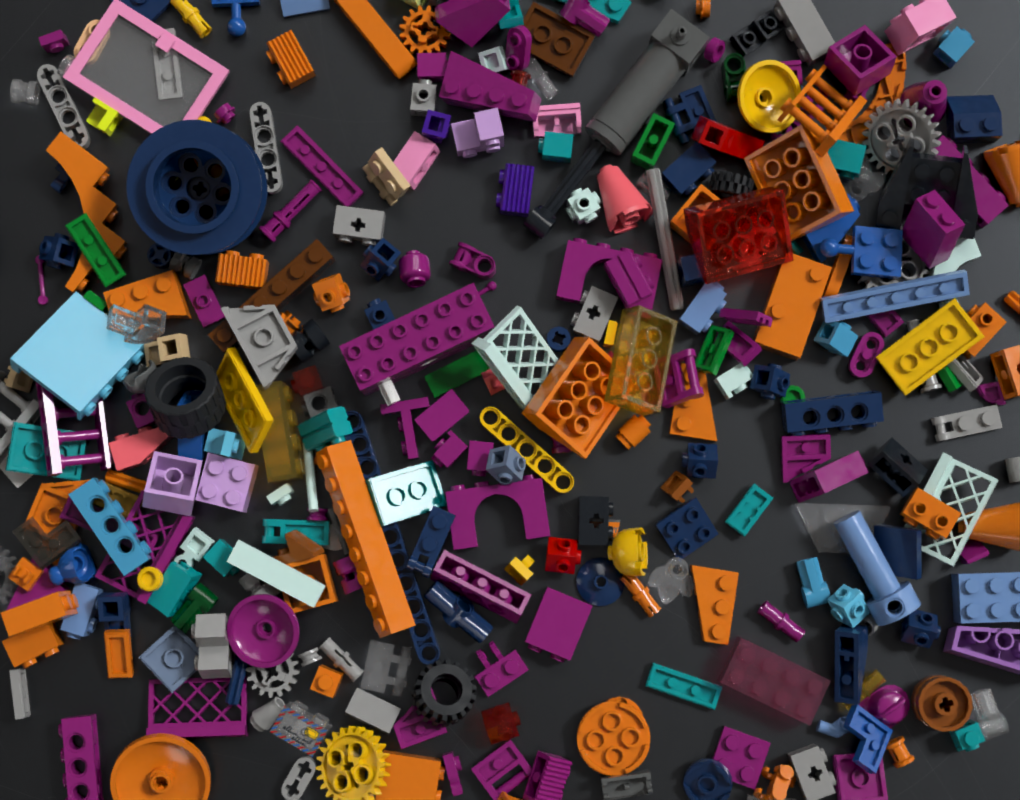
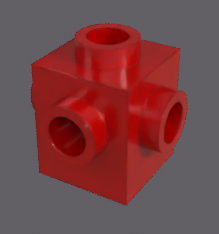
M549 537L545 571L574 574L575 565H580L582 550H577L578 540Z

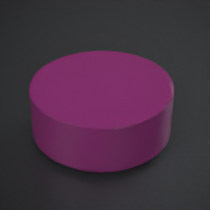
M716 37L712 38L706 46L704 58L712 63L719 61L725 51V42Z

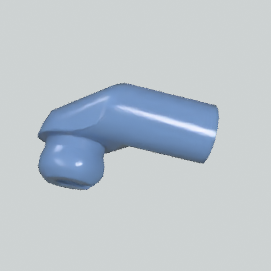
M843 716L833 723L819 720L816 731L839 738L849 732L843 727L847 716Z

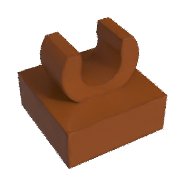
M677 470L660 487L667 495L682 503L685 502L682 495L686 491L694 492L691 487L693 483L688 477Z

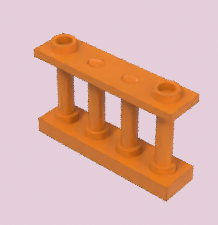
M824 64L818 71L813 69L805 78L808 82L794 100L790 97L780 108L783 113L777 119L779 122H782L790 114L818 137L817 141L821 144L815 152L821 157L836 143L867 102L861 95L855 101L847 100L822 79L820 75L827 68ZM814 84L815 86H817L834 102H836L840 107H842V109L840 110L838 107H836L832 102H830L826 97H824L820 92H818L812 85ZM807 94L824 110H826L830 115H832L834 117V120L828 117L823 111H821L817 106H815L811 101H809L804 95ZM799 104L803 109H805L809 114H811L816 120H818L822 125H824L827 128L826 131L795 105Z

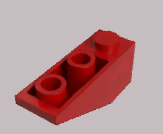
M703 116L699 117L691 137L698 143L742 159L762 148L765 142L762 139Z

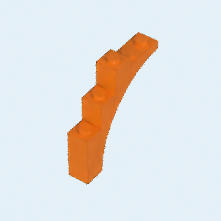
M60 131L46 151L62 165L70 176L80 196L83 213H87L115 258L119 260L127 250L124 247L127 242L105 226L106 222L111 223L119 212L116 209L119 206L96 189L98 185L102 187L109 179L110 175L108 172L110 169ZM81 253L74 273L65 285L73 293L78 290L82 292L90 282L87 278L94 271L83 253Z

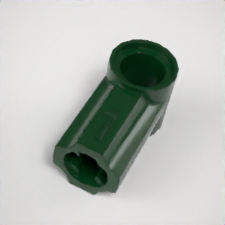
M201 582L194 587L187 596V601L170 619L184 633L189 632L191 625L196 621V615L206 614L219 600Z

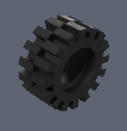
M715 171L712 172L708 190L720 199L733 200L734 202H749L754 180L747 178L745 175L741 176L738 173Z

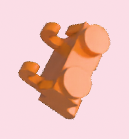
M780 764L775 766L773 770L775 773L772 774L769 773V767H763L761 775L770 780L765 795L762 794L761 788H756L753 795L759 800H784L787 796L788 787L794 788L797 779L794 777L793 768L789 765Z

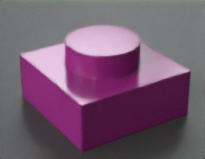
M61 29L38 37L42 48L47 53L60 52L65 46L70 45L67 36Z

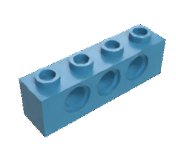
M92 478L68 495L123 576H126L151 560L152 558L149 554L152 550L145 540L140 541L135 534L138 530L131 520L126 521L121 513L124 512L121 504L117 500L113 501L108 495L110 489L105 481ZM97 498H101L105 504L101 512H97L93 508V502ZM111 518L116 519L119 525L115 532H110L107 529V522ZM125 538L132 542V549L128 553L122 551L120 547L121 541Z

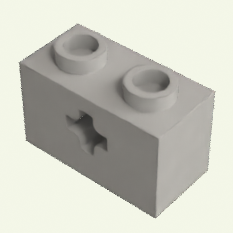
M337 205L333 235L335 238H338L339 242L352 243V240L362 241V245L375 246L383 238L386 219L385 212ZM362 222L365 228H360V232H357L353 226H358V223Z
M594 286L591 287L590 291L585 290L580 300L583 308L580 313L575 312L570 323L574 327L572 333L581 337H590L595 343L599 344L618 297ZM594 308L597 310L596 314L599 317L595 316L592 320L589 319L590 314L587 311L591 312Z
M813 743L787 753L804 800H818L836 793L833 787L837 785L832 771H827L825 762H828L823 748H819L818 745ZM810 767H814L818 770L815 772L816 777L814 778L811 775H808L809 773H811Z

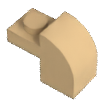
M178 333L158 337L157 341L144 343L147 367L149 366V360H152L157 367L175 358H191L186 334Z

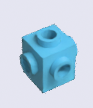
M845 584L827 599L833 617L851 628H854L870 613L864 601V594L859 589H853Z

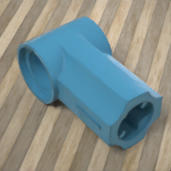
M817 557L797 561L796 565L802 583L801 593L806 608L827 604V599L831 595L827 583L823 580Z

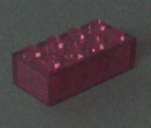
M738 636L717 679L720 683L809 726L830 684V680Z

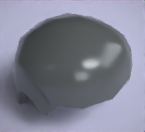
M149 360L148 367L140 364L138 371L132 372L124 378V387L133 394H145L144 388L147 379L157 368L155 363Z

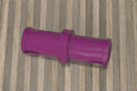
M767 600L758 609L757 613L774 625L773 628L777 631L781 630L793 639L794 642L797 643L805 634V629H802L789 619V615L786 612H780Z

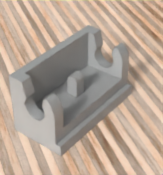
M356 688L345 711V715L389 735L401 708Z

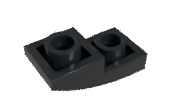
M770 10L753 20L747 27L733 34L729 40L744 58L781 33L784 27Z

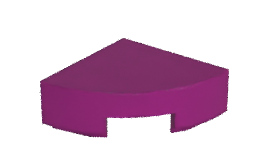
M998 381L982 384L976 388L980 397L986 402L993 405L1006 404Z

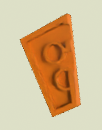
M681 363L685 389L688 390L690 389L686 364ZM697 371L699 384L703 388L704 396L673 406L669 434L717 442L706 373Z
M690 565L694 581V593L698 605L702 641L728 645L739 573Z

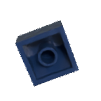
M994 95L947 96V138L952 139L955 144L995 143L1003 136L1002 114Z

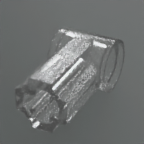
M991 688L980 689L971 693L972 704L978 718L977 722L985 741L1009 733L1008 724L1004 715L998 710Z

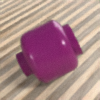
M411 250L399 259L400 279L407 286L412 288L421 287L430 279V261L425 254L420 253L418 250Z

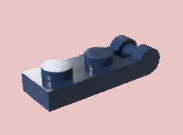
M436 506L432 507L407 564V570L412 572L416 570L421 572L422 576L429 578L456 515ZM420 554L429 557L427 564L418 561Z

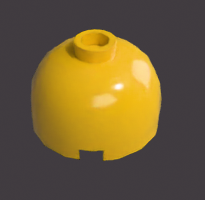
M643 528L623 529L614 537L612 546H608V559L613 560L615 568L624 575L645 576L646 574L642 571V569H647L648 565L647 542H642L641 535H645Z

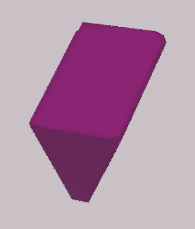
M969 540L966 542L959 560L961 564H971L988 556L990 553L981 542Z

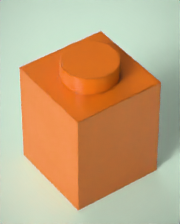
M321 664L318 667L310 689L334 698L344 673Z

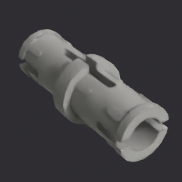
M331 637L319 647L334 662L333 666L335 668L339 667L352 682L364 672L349 657L350 654L347 651L344 652Z

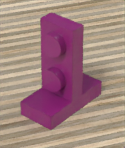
M428 397L399 401L389 406L387 404L380 405L383 416L401 413V417H398L397 421L399 432L404 431L405 441H401L403 456L408 455L409 460L419 459L412 411L428 409L430 407Z

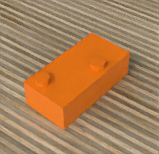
M788 251L782 255L762 311L763 314L773 319L771 327L757 326L753 340L760 345L761 349L795 361L801 358L832 267Z

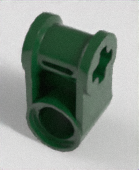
M737 53L729 54L721 66L726 102L737 98L738 86L746 71L745 60ZM735 62L739 70L731 71L727 63Z

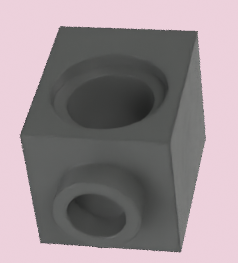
M331 386L303 395L305 402L301 403L305 416L310 415V418L327 409L339 407ZM317 398L325 399L326 405L322 410H315L313 407V403Z

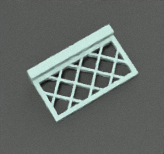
M518 305L483 339L477 337L471 343L519 408L523 410L534 396L531 394L532 383H540V387L547 377L549 366H555L558 361L556 355L523 309ZM519 315L521 318L520 329H512L513 320ZM499 334H504L503 346H496L493 342ZM511 334H519L517 346H509ZM525 334L533 335L532 345L524 346ZM516 350L515 362L507 361L508 351ZM523 350H531L529 362H521ZM537 350H544L543 362H535ZM535 366H542L541 378H533ZM520 367H528L526 378H519Z
M943 452L923 491L941 501L940 495L942 492L953 488L957 500L946 504L950 507L959 505L962 517H959L957 522L964 520L967 529L964 534L956 537L953 536L951 530V538L940 542L933 539V544L921 545V551L954 567L997 485L998 479L957 461L952 456ZM955 467L965 470L968 479L954 483L951 474ZM969 473H971V474H973V475H976V476L970 478ZM950 479L951 484L946 486L948 480ZM984 479L991 482L986 491L976 494L973 481ZM970 483L974 495L959 499L955 487ZM983 496L981 502L979 503L978 498ZM975 499L978 505L976 512L965 515L961 503ZM972 518L968 525L967 519ZM907 523L904 526L905 528L919 529L921 534L926 532L925 529L918 525L916 528ZM961 539L960 542H959V544H958V546H957L956 540ZM953 542L955 552L952 558L949 559L941 555L939 546ZM936 547L937 552L931 550V548Z

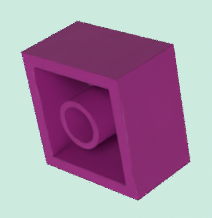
M864 25L828 48L824 65L856 96L890 75L897 56Z

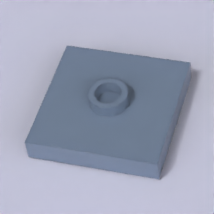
M174 625L140 655L139 659L173 693L196 672L194 658L199 656V648L183 631Z

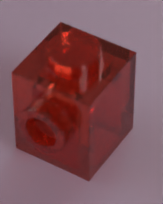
M316 365L292 373L294 377L293 380H290L295 394L299 393L301 397L325 388Z

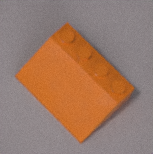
M802 124L744 158L782 245L833 223L854 211L828 152L823 157L815 152L821 144L817 141L819 138Z
M574 337L521 414L541 431L583 459H586L637 384V381L590 337Z

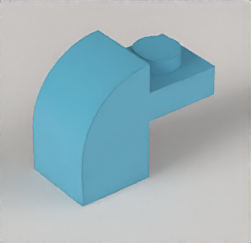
M213 428L208 432L204 451L242 460L245 443L240 434Z

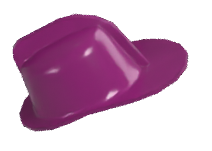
M885 685L864 698L859 706L891 729L907 716L910 702L907 693L902 688L896 685Z

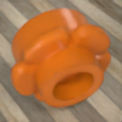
M696 0V15H700V19H703V17L710 18L711 0Z

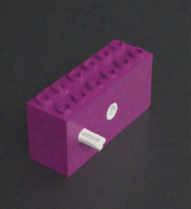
M471 283L339 347L363 395L366 397L380 390L387 406L401 400L394 383L472 347L471 343L477 337L483 339L495 326L474 283Z

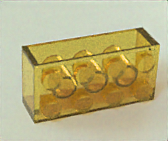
M640 305L622 310L604 399L605 402L642 416L660 413L678 321Z
M283 381L272 382L266 390H264L262 384H258L256 387L274 419L262 443L268 483L279 484L302 480V474L305 473L304 459L299 458L298 450H302L300 435L297 436L295 434L294 426H298L296 412L291 410L290 403L294 402L292 388H289Z

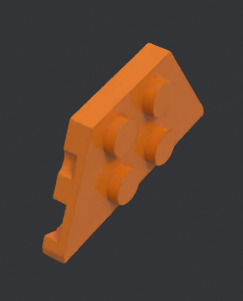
M91 479L41 483L22 529L29 537L33 538L40 550L46 553L54 566L58 565L61 556L69 549L78 525L60 518V514L68 500V494Z

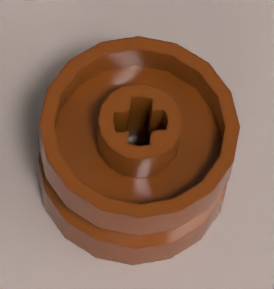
M930 675L921 679L914 687L911 695V708L916 718L924 725L942 732L954 731L962 727L969 720L973 709L972 697L967 687L960 681L943 675Z

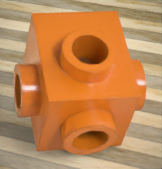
M340 273L319 279L312 284L315 303L317 306H320L322 311L330 309L331 313L345 308L343 304L350 300L349 287L346 282H343Z

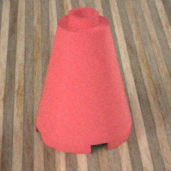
M609 164L599 170L600 173L597 175V181L607 227L610 232L612 230L615 234L627 232L638 227L637 222L642 218L645 222L653 214L651 205L618 166Z

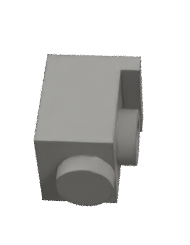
M419 79L418 83H413L410 105L411 116L426 117L428 109L436 110L437 85L432 84L431 80ZM420 93H427L428 97L421 99L419 95Z

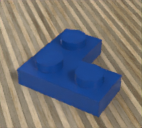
M851 705L843 727L861 739L852 761L869 774H876L893 730L861 706Z

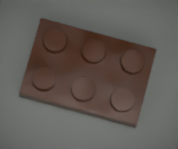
M533 1L523 19V26L530 31L532 36L530 55L573 78L596 35Z

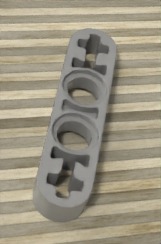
M42 65L37 71V79L63 133L74 141L76 140V135L72 129L76 128L81 136H85L82 138V143L78 145L83 149L88 148L91 143L90 134L60 72L53 65ZM47 71L53 74L51 78L56 84L55 86H52L45 78ZM57 91L65 93V99L60 103L53 101V95ZM67 112L75 114V120L70 124L63 122V116Z
M257 102L250 108L254 147L260 161L265 154H272L275 158L272 165H263L264 170L272 171L273 179L278 181V183L274 184V188L270 189L268 186V194L274 195L281 191L283 180L273 115L266 103ZM260 108L267 112V114L263 115L265 125H261L259 117L255 115L259 112ZM262 131L271 133V138L266 143L258 140V135ZM266 172L265 174H266L267 183H268V182H269V175H268V173Z

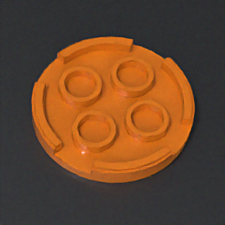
M605 701L593 706L582 717L577 730V746L583 760L596 772L611 776L627 774L639 767L645 760L650 748V730L645 718L633 706L621 701Z

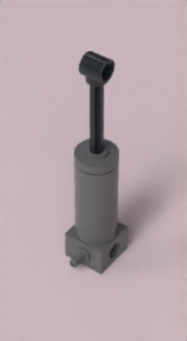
M673 9L667 13L651 34L648 46L585 126V130L591 136L593 143L546 204L535 207L523 223L525 228L541 240L546 237L556 223L557 218L555 214L604 150L616 155L623 153L682 74L686 76L703 54L710 39L708 35Z

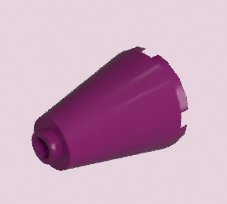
M939 80L914 83L903 91L900 101L903 104L906 99H909L910 106L918 101L919 110L926 106L927 111L925 114L927 116L934 114L930 120L932 123L940 122L946 112L947 88ZM904 118L906 124L912 127L913 125L911 120L908 118Z

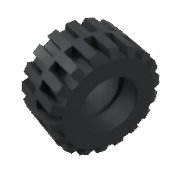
M440 660L435 661L433 665H427L415 680L414 688L411 691V697H414L412 705L417 707V715L422 714L424 716L423 721L426 723L430 720L433 726L442 724V727H447L451 723L454 725L460 719L462 720L472 708V704L476 699L474 693L477 690L476 685L472 684L474 678L472 675H467L469 670L466 667L463 670L459 668L460 663L455 662L453 665L450 664L451 660H445L443 663ZM435 682H446L451 685L456 692V702L452 705L438 703L431 694V685Z

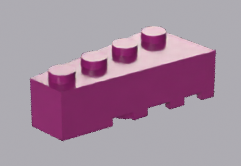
M453 51L450 52L439 97L446 104L478 111L498 108L499 115L536 122L542 99L535 91Z

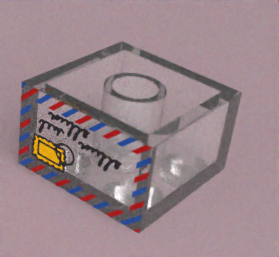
M297 700L295 703L290 701L282 709L270 733L313 757L319 751L333 725L328 723L330 719L320 713L314 715L308 712L309 707Z

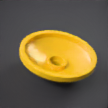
M764 60L750 66L743 74L737 92L738 106L745 121L752 128L764 133H775L789 127L795 120L793 116L788 114L782 122H779L777 119L783 113L780 108L790 97L794 100L801 92L799 81L787 65L776 60Z

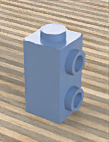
M707 280L678 323L695 335H698L701 331L706 333L713 323L710 317L714 312L719 314L721 308L723 309L727 303L723 300L727 295L723 291L725 288L714 280L712 282Z
M86 583L74 585L72 594H75L78 600L79 607L76 608L78 614L63 619L60 630L66 631V636L80 640L81 636H89L90 633L94 632L98 621L95 618L98 610L97 597L103 593L104 589Z

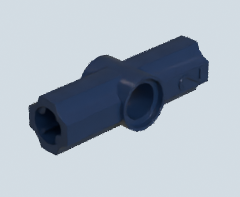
M438 580L431 585L423 596L443 613V619L449 626L454 628L460 627L478 643H481L493 629L492 625L474 611V605L468 598L464 596L457 597Z

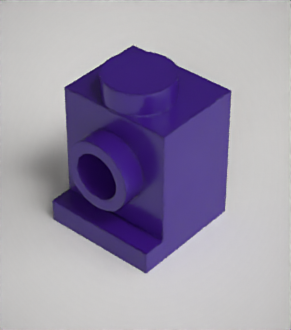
M428 109L422 129V136L430 141L441 144L442 139L448 137L451 115Z

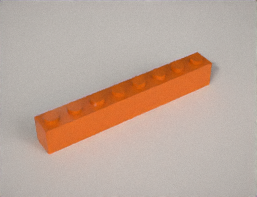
M352 441L341 442L316 452L317 464L322 470L325 488L330 493L333 511L338 516L341 534L346 539L349 557L355 565L357 580L363 588L365 603L372 614L374 629L379 637L382 638L416 626Z

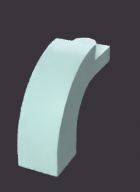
M975 238L958 239L949 259L930 268L929 271L931 273L928 276L954 272L960 265L981 257ZM954 298L942 300L939 303V308L941 309Z

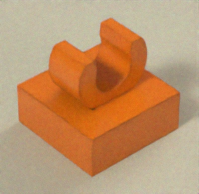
M22 557L8 578L28 592L34 587L44 573V570L27 558Z

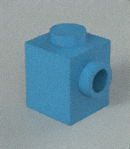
M956 26L952 32L947 30L939 38L938 41L941 44L933 54L951 69L975 41L968 31Z
M823 321L814 341L833 354L848 357L858 335L852 332V327L845 322L825 323Z

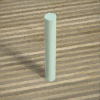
M303 444L309 512L313 513L319 511L313 450L307 451Z

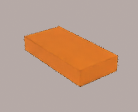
M130 629L105 630L104 641L108 678H132L134 668Z

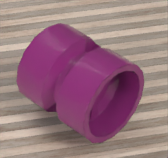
M349 556L333 562L337 576H342L343 578L340 583L345 595L362 588L357 580L355 565Z

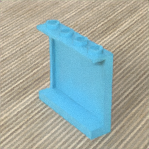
M76 291L10 358L11 368L18 374L23 371L77 413V419L80 421L85 415L87 417L90 416L97 407L96 403L101 398H107L113 390L112 386L117 381L121 382L129 373L128 369L133 364L137 365L145 355L144 343Z

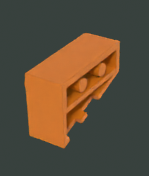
M173 270L103 292L109 313L116 319H192L178 274Z

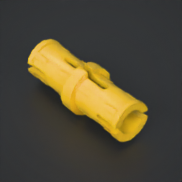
M170 0L171 5L183 17L182 20L189 24L200 38L206 37L212 31V27L202 18L197 7H193L187 0Z

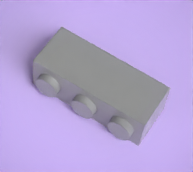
M777 0L774 5V13L777 19L785 24L787 28L785 31L791 42L794 41L798 47L797 53L801 61H806L809 67L826 58L828 48L835 42L812 1Z

